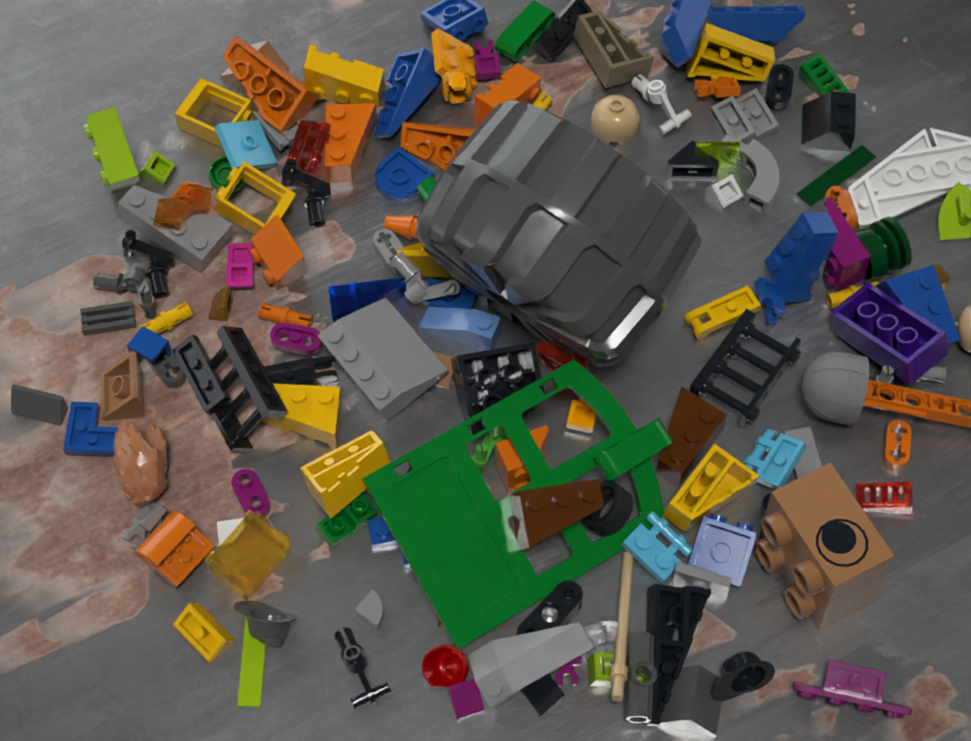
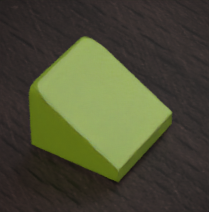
M155 150L143 165L139 175L163 185L176 164Z

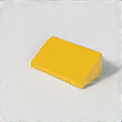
M189 603L173 623V626L210 663L235 642V638L200 603Z

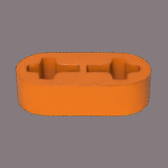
M839 186L830 187L825 194V201L826 198L831 197L843 216L844 214L847 215L845 219L854 229L858 222V215L849 191Z
M899 419L891 421L887 426L884 438L883 461L890 470L900 471L907 466L910 458L911 427L907 422ZM895 429L900 430V434H902L900 441H896ZM895 449L899 450L898 456L900 461H894L893 454Z

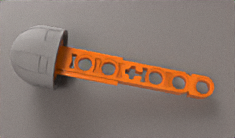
M846 352L825 353L813 360L803 375L802 395L806 404L814 414L827 421L852 426L858 420L862 407L866 406L971 428V401L869 380V361L865 356ZM880 394H886L890 396L892 400H886L882 398ZM906 399L914 400L918 406L911 405ZM959 410L968 412L970 417L962 415Z

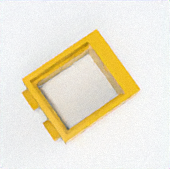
M200 78L174 113L177 126L183 131L223 148L215 128L196 120V118L210 101L237 113L232 122L253 121L252 100Z
M243 161L240 168L234 167L226 180L230 181L227 188L221 186L214 199L218 202L214 210L256 235L274 216L278 215L280 219L282 218L296 193ZM240 180L278 203L266 224L227 201Z

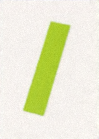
M245 617L237 706L260 707L266 644L259 642L250 635L247 617Z

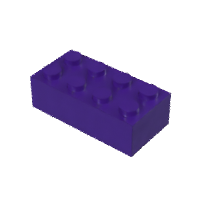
M869 282L830 312L833 333L882 367L887 365L888 369L890 365L894 369L893 374L909 385L913 384L948 355L947 334L945 331Z

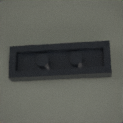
M571 0L534 42L547 61L554 60L574 37L573 34L578 16L593 12L585 0Z
M190 335L172 350L205 413L212 415L231 400L197 336Z

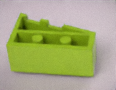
M115 106L86 115L88 124L83 125L88 140L92 139L95 147L91 149L95 161H101L103 170L99 172L104 185L109 184L113 192L141 183Z

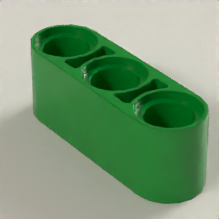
M532 1L501 33L495 43V50L515 62L519 61L553 22L556 16L555 12L536 1Z
M657 418L602 451L594 459L607 482L669 446L673 443V440L660 418Z

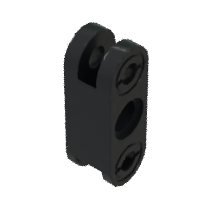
M569 580L558 584L519 625L517 635L568 625L578 615L582 607L583 591L580 585ZM552 615L557 620L546 622L543 617Z

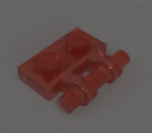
M300 120L286 162L289 159H293L296 161L297 170L315 173L317 165L321 164L323 158L321 153L324 145L329 141L331 125L325 122L319 124L315 121Z

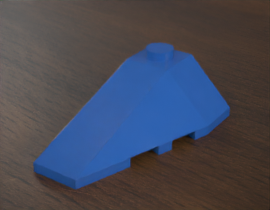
M425 48L396 54L386 80L390 83L389 90L385 91L382 97L386 101L385 107L379 112L374 137L377 139L391 137L402 125V122H405L442 79L435 72L433 54Z

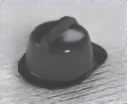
M239 601L233 606L236 612L247 617L249 633L253 638H256L263 644L275 647L281 645L282 639L287 633L289 622L296 619L293 615L283 613L272 606L256 601Z

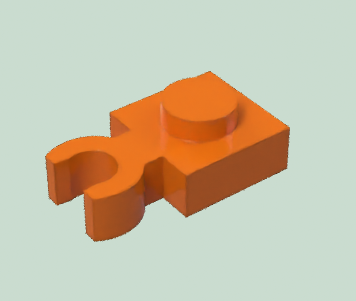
M718 77V79H710V81L695 80L694 90L698 91L697 95L699 97L714 94L715 97L727 99L732 95L734 97L740 96L741 87L737 80H734V77Z

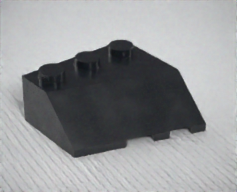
M535 342L457 355L451 359L460 410L464 420L471 418L542 378ZM542 385V386H540V388L542 389V391H543V393H544V387H543V385ZM480 420L469 426L468 429L474 435L483 430L484 426Z

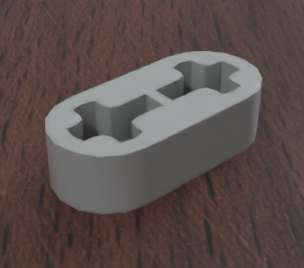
M380 229L373 235L374 249L386 268L392 273L399 274L400 272L390 264V261L393 259L392 255L396 256L397 250L404 247L392 230ZM380 240L389 241V247L384 242L380 243Z

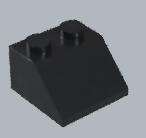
M829 92L803 104L801 148L851 152L855 137L856 93Z

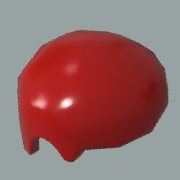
M453 645L435 647L425 654L421 664L423 676L432 687L448 689L449 686L464 682L469 672L467 656L458 647Z

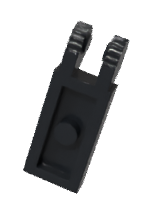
M332 356L309 357L263 366L273 384L318 385V383L328 384L338 379V374L335 370L315 372V369L324 370L333 367L335 360Z

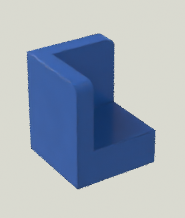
M144 326L140 328L127 344L128 352H137L140 362L144 358L154 362L161 353L167 357L172 353L167 339Z

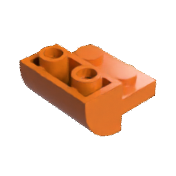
M171 511L133 553L153 571L156 570L177 588L215 545L195 528L196 524L177 511Z

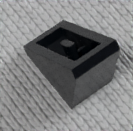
M692 140L668 160L666 179L717 180L719 161Z

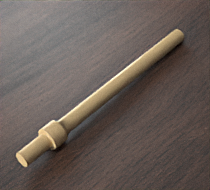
M627 551L623 553L615 659L610 672V679L613 681L611 699L616 702L623 700L624 682L628 680L626 655L634 557Z

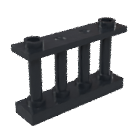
M748 309L743 312L690 385V392L701 398L703 395L706 397L709 395L742 414L739 428L744 430L748 422L752 424L755 422L760 413L758 408L790 364L795 365L801 355L799 350L801 339L796 337L790 347L785 346L755 329L756 325L753 324L755 313ZM744 338H752L783 357L775 367L742 348L741 342ZM730 357H738L768 374L769 377L761 386L728 367L727 362ZM717 376H724L752 392L755 396L749 405H746L715 387L714 379Z
M222 326L217 332L222 342V348L211 359L215 370H217L229 356L234 367L224 377L222 383L226 390H228L241 377L245 389L231 404L227 402L215 411L212 417L230 451L251 452L253 447L247 435L264 417L282 418L288 411L244 330L239 327ZM252 398L256 405V410L241 426L236 414Z

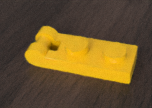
M747 285L688 312L684 316V320L687 325L693 327V334L697 340H701L710 333L738 321L746 309L753 313L760 311L761 304ZM706 317L708 322L703 324L701 319Z

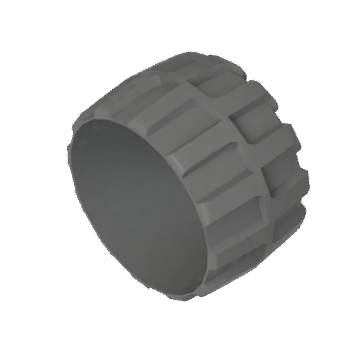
M514 100L498 104L451 158L423 206L416 224L417 238L422 244L423 249L437 264L447 269L448 273L470 292L487 298L488 305L510 321L514 322L519 318L533 336L553 348L558 346L568 356L586 364L591 363L596 367L612 366L620 362L658 319L681 282L702 242L697 232L696 224L685 209L663 187L630 160L575 124L542 108Z

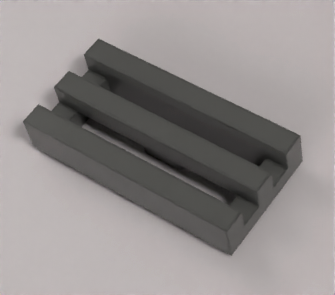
M132 301L80 309L83 335L136 328ZM129 318L127 320L114 321L116 319ZM103 321H104V323H101V324L88 325V324H90V323H97V322H103Z

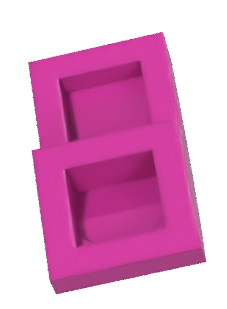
M251 243L228 244L226 286H229L230 289L253 288L254 261L249 254Z

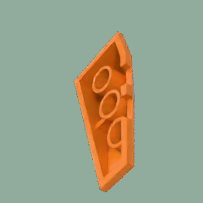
M238 36L233 38L222 56L237 80H240L246 89V94L250 100H253L258 107V112L262 118L280 132H284L305 117L320 93Z
M402 122L400 147L424 160H429L439 165L444 170L451 158L476 128Z

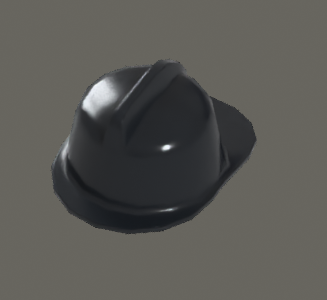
M753 652L737 653L723 663L721 668L722 677L714 685L712 697L716 701H726L744 693L758 690L772 680L775 674L774 666L770 662L761 661Z

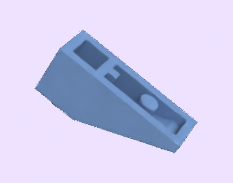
M428 307L418 330L479 351H486L495 348L501 335V317L477 309Z

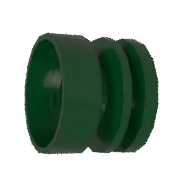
M888 216L880 221L873 222L869 227L863 226L854 230L871 255L864 282H872L885 276L887 272L893 273L911 264L912 250L908 237L900 223L893 217Z

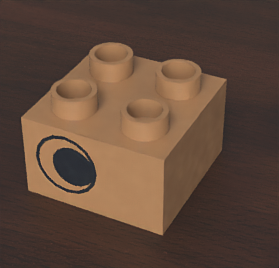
M831 462L772 491L765 517L760 521L759 541L754 543V550L763 568L769 573L778 569L789 586L784 589V596L792 613L800 620L808 616L817 631H820L874 603L895 556Z

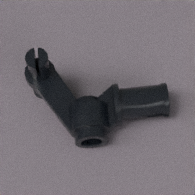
M293 159L287 160L286 166L283 167L281 172L283 177L281 180L282 184L290 186L294 182L306 187L308 197L304 201V206L308 211L309 226L312 228L324 226L325 219L322 206L324 200L331 196L330 183H325V181L297 170L296 161Z
M128 230L122 240L123 255L131 257L136 253L148 257L150 267L146 272V276L150 279L152 296L157 299L167 297L169 290L167 289L165 275L167 274L168 267L173 266L172 252L137 240L136 232Z
M342 628L346 635L345 638H343L339 629L334 636L342 651L341 658L349 672L358 673L365 692L350 698L354 709L369 702L374 704L377 702L376 699L392 693L387 681L371 689L363 671L367 667V659L363 648L357 644L350 628Z

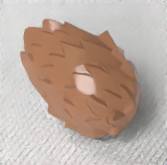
M123 420L114 436V464L124 495L130 499L133 505L141 507L154 501L167 488L168 482L165 477V472L168 468L167 442L160 427L156 428L152 423H149L147 434H144L142 437L134 422L129 423L127 420Z

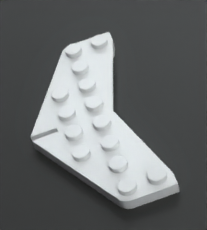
M929 128L927 135L926 130L923 129L851 184L848 191L858 215L857 229L863 226L869 227L873 222L880 221L888 216L895 218L947 194L958 182L971 190V137Z

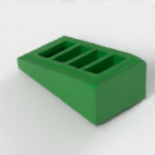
M819 53L800 65L798 76L819 96L829 93L834 88L837 90L836 92L850 93Z

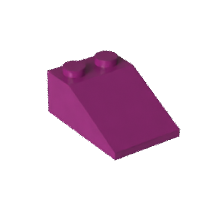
M831 197L826 198L823 212H828L839 233L828 259L822 261V278L828 288H831L833 292L847 289L850 285L858 286L863 284L871 255Z

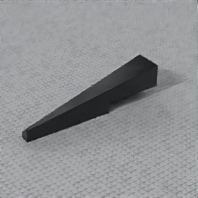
M654 584L647 588V632L654 636V667L657 671V678L653 683L652 720L646 723L647 726L660 725L661 715L671 697L670 693L674 681L679 677L693 641L692 637L696 626L701 621L702 611L707 599L710 598L711 589L693 586L680 588L661 584Z

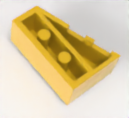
M706 23L697 41L693 56L687 62V77L710 76L711 79L734 77V80L765 81L775 62L774 48Z
M309 45L303 67L305 83L320 93L317 100H330L351 104L376 103V107H380L385 87L384 69L356 59L352 63L339 58L338 53L332 52L329 55L317 51V46Z
M273 384L288 412L282 418L264 417L260 422L290 433L293 431L306 436V439L312 441L316 439L327 443L331 448H338L342 411L340 387Z
M371 430L300 467L309 493L331 519L367 489L362 478L389 464L390 460L384 443Z

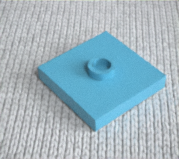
M259 120L219 123L215 127L232 169L234 167L239 169L243 161L256 169L273 168L277 164V160Z

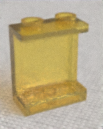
M250 510L247 511L242 522L215 552L211 551L204 561V567L245 601H248L290 553L292 547L290 538L281 530L275 531L268 525L269 522L263 515L258 512L254 514Z

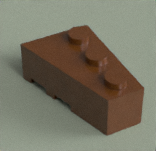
M681 386L667 431L673 443L661 450L656 474L677 488H680L724 430L727 414Z
M599 479L523 490L509 495L519 550L530 548L604 507Z

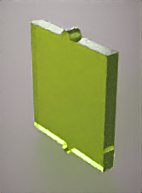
M696 142L694 156H713L719 161L718 170H736L738 160L741 159V154L739 153L740 142Z

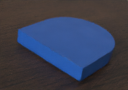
M398 146L377 166L375 185L378 192L385 198L393 201H406L417 196V187L424 179L428 177L435 178V173Z

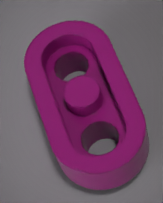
M279 323L270 331L272 345L281 351L310 356L317 354L323 345L318 338L320 332L315 328L290 323ZM284 337L288 338V340L281 341L280 339ZM308 342L314 343L313 345L306 346Z
M250 469L237 471L232 477L231 484L244 514L251 520L264 519L269 514L271 505L258 475ZM249 479V482L243 484L241 480ZM254 501H260V504L257 506L251 505Z

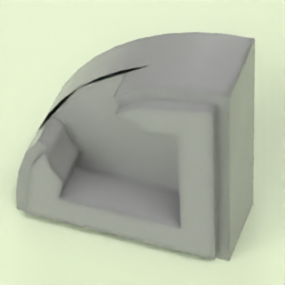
M371 589L355 608V614L378 629L383 618V605L380 596L375 590Z

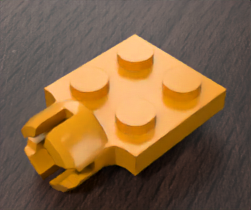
M438 28L431 33L435 72L443 79V97L446 101L450 97V103L452 104L463 103L466 100V95L467 98H470L472 89L477 87L473 48Z

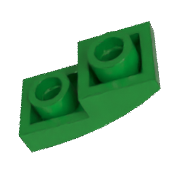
M361 493L333 518L327 517L318 522L316 530L333 549L368 524L367 520L374 519L379 511Z

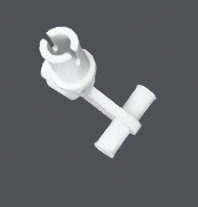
M639 74L638 78L636 76L633 78L632 87L643 94L645 100L651 101L654 104H661L668 118V121L658 126V130L662 135H665L672 129L677 130L683 122L692 118L690 111L687 109L677 115L675 114L668 100L666 86L661 80L650 82L642 74Z

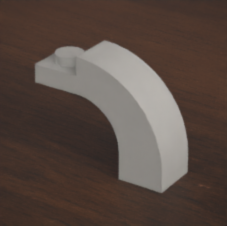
M725 135L721 141L719 157L742 167L751 175L753 183L746 192L744 207L766 217L771 211L777 195L780 180L778 164L772 153L757 140L752 139L750 144L746 145L739 139Z

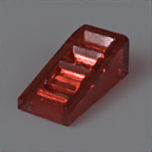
M912 481L856 483V500L864 511L914 514ZM865 492H870V503H865ZM876 492L882 493V502H877ZM888 493L893 494V502H888ZM899 494H904L905 501L899 502Z

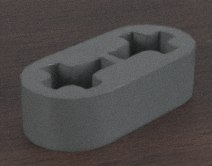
M161 353L160 356H163L165 361L163 363L158 358L154 362L147 360L151 369L167 387L172 389L179 388L185 383L186 376L173 353L169 357ZM171 369L174 374L178 373V377L169 376L168 370Z

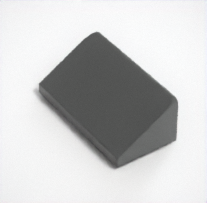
M16 384L12 385V414L58 426L62 425L68 411L63 396Z

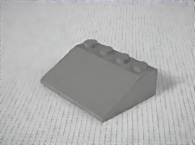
M386 297L338 319L318 335L327 351L386 422L449 373L448 369Z

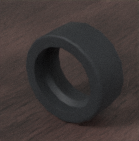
M605 480L600 482L603 503L605 506L607 502L614 498L611 508L601 518L600 514L604 507L581 519L582 523L600 536H609L619 531L629 520L633 510L631 493L616 482H607Z

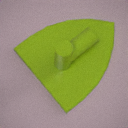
M960 182L947 193L941 204L938 215L940 241L971 239V190Z

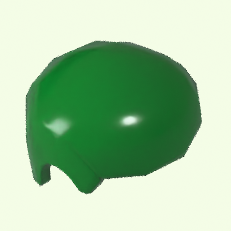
M227 156L215 159L208 169V180L211 187L217 192L221 186L227 188L230 181L226 180L232 171ZM240 180L232 193L241 189L244 181Z

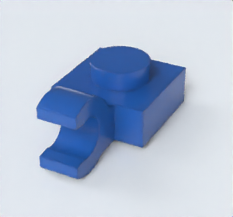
M759 277L754 282L760 304L766 305L765 320L767 323L776 325L778 323L776 315L785 316V308L783 307L785 300L774 280Z

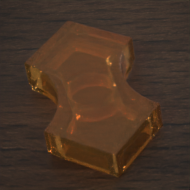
M188 183L185 191L180 195L169 199H158L153 225L179 230L181 224L190 216L209 214L214 188Z

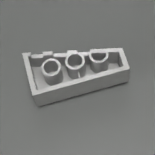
M133 185L118 202V217L167 251H171L173 255L200 273L205 270L232 237L233 223L136 185Z

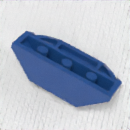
M712 0L670 1L671 9L663 20L665 26L661 35L660 52L676 67L679 68L692 58Z
M802 5L710 6L707 18L716 27L763 44H772L773 41H780L805 18L806 12Z

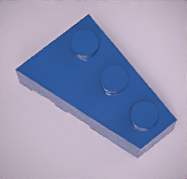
M828 212L802 213L764 261L785 303L810 301L812 297L810 290L814 281H818L820 278L819 268L822 261L828 259L839 233Z
M934 264L875 285L879 290L945 331L947 334V344L961 340Z

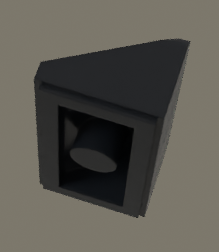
M550 674L521 691L540 717L549 713L565 700V694Z

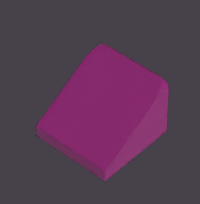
M474 679L448 687V694L457 720L485 712L480 691Z

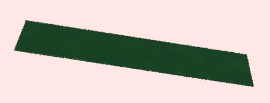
M861 145L799 191L797 195L812 206L825 196L830 187L839 186L875 159L876 156Z

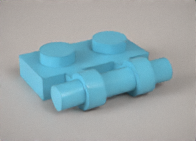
M766 429L762 436H758L754 443L755 448L750 456L747 455L742 464L754 472L757 471L756 474L760 477L756 482L776 490L784 486L807 447L805 442L780 433L777 440L773 441L775 432ZM769 451L765 460H760L763 454Z
M652 511L646 517V520L653 526L649 531L643 524H640L624 540L621 546L662 584L675 570L677 562H682L674 553L679 550L687 557L693 548L686 543L687 539L682 534L679 536L667 525L669 522L664 517L660 518ZM659 532L671 543L668 548L656 538Z

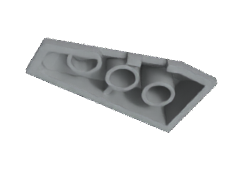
M577 622L492 640L468 654L475 683L490 708L501 704L592 650L595 646L582 623Z

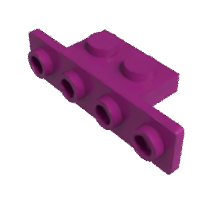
M829 659L823 687L794 682V690H798L801 697L816 699L817 695L828 697L827 702L845 706V702L848 701L857 703V709L874 712V708L886 710V715L896 718H903L904 714L911 715L912 713L910 706L882 700L887 677L886 671Z

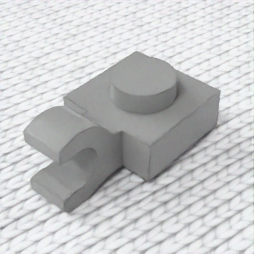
M150 502L144 505L131 520L132 526L123 532L121 538L129 541L135 535L136 539L131 548L137 549L145 540V532L155 529L161 523V517L167 510L160 503Z

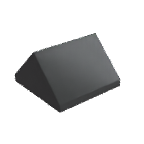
M701 665L682 667L679 677L674 681L669 702L665 705L661 715L660 726L716 737L722 701H716L712 697V689L720 677Z

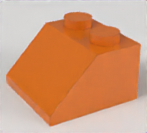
M276 215L251 238L249 254L255 264L260 263L262 266V274L269 285L273 284L278 291L304 277V255L280 217Z
M547 425L529 431L545 459L548 455L549 429ZM509 439L496 443V470L509 495L528 484L530 477Z

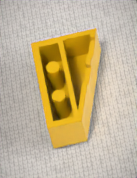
M714 444L668 504L662 516L685 532L702 521L703 516H710L711 513L713 514L750 490L760 476Z

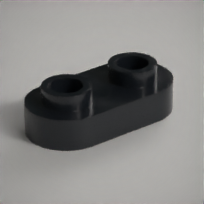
M777 64L769 72L766 102L774 109H783L790 103L794 72L788 65Z

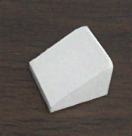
M732 174L706 187L708 193L722 209L744 197Z

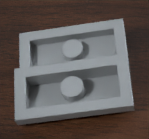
M757 88L737 99L732 95L711 107L726 134L741 140L744 144L750 143L752 139L758 140L780 130L778 122Z

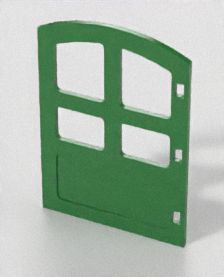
M575 360L570 361L362 478L365 487L453 645L459 649L546 597L561 582L576 579L624 550L621 544L640 524H643L649 531L653 526L646 520V517L652 511L660 518L663 517L662 496L657 476L649 457L629 470L636 493L639 514L628 521L619 531L592 542L580 521L562 529L560 533L567 543L571 555L540 575L535 573L524 551L519 550L517 539L508 525V519L513 516L509 495L500 500L493 498L466 447L471 441L496 427H501L530 477L528 484L512 493L568 484L597 467L598 465L594 457L635 432L636 428L612 394ZM553 380L556 389L544 395L540 386ZM570 388L598 415L609 429L610 435L561 465L550 468L524 423L522 413L563 389ZM481 420L485 429L472 435L467 427ZM408 461L412 470L399 477L394 468Z

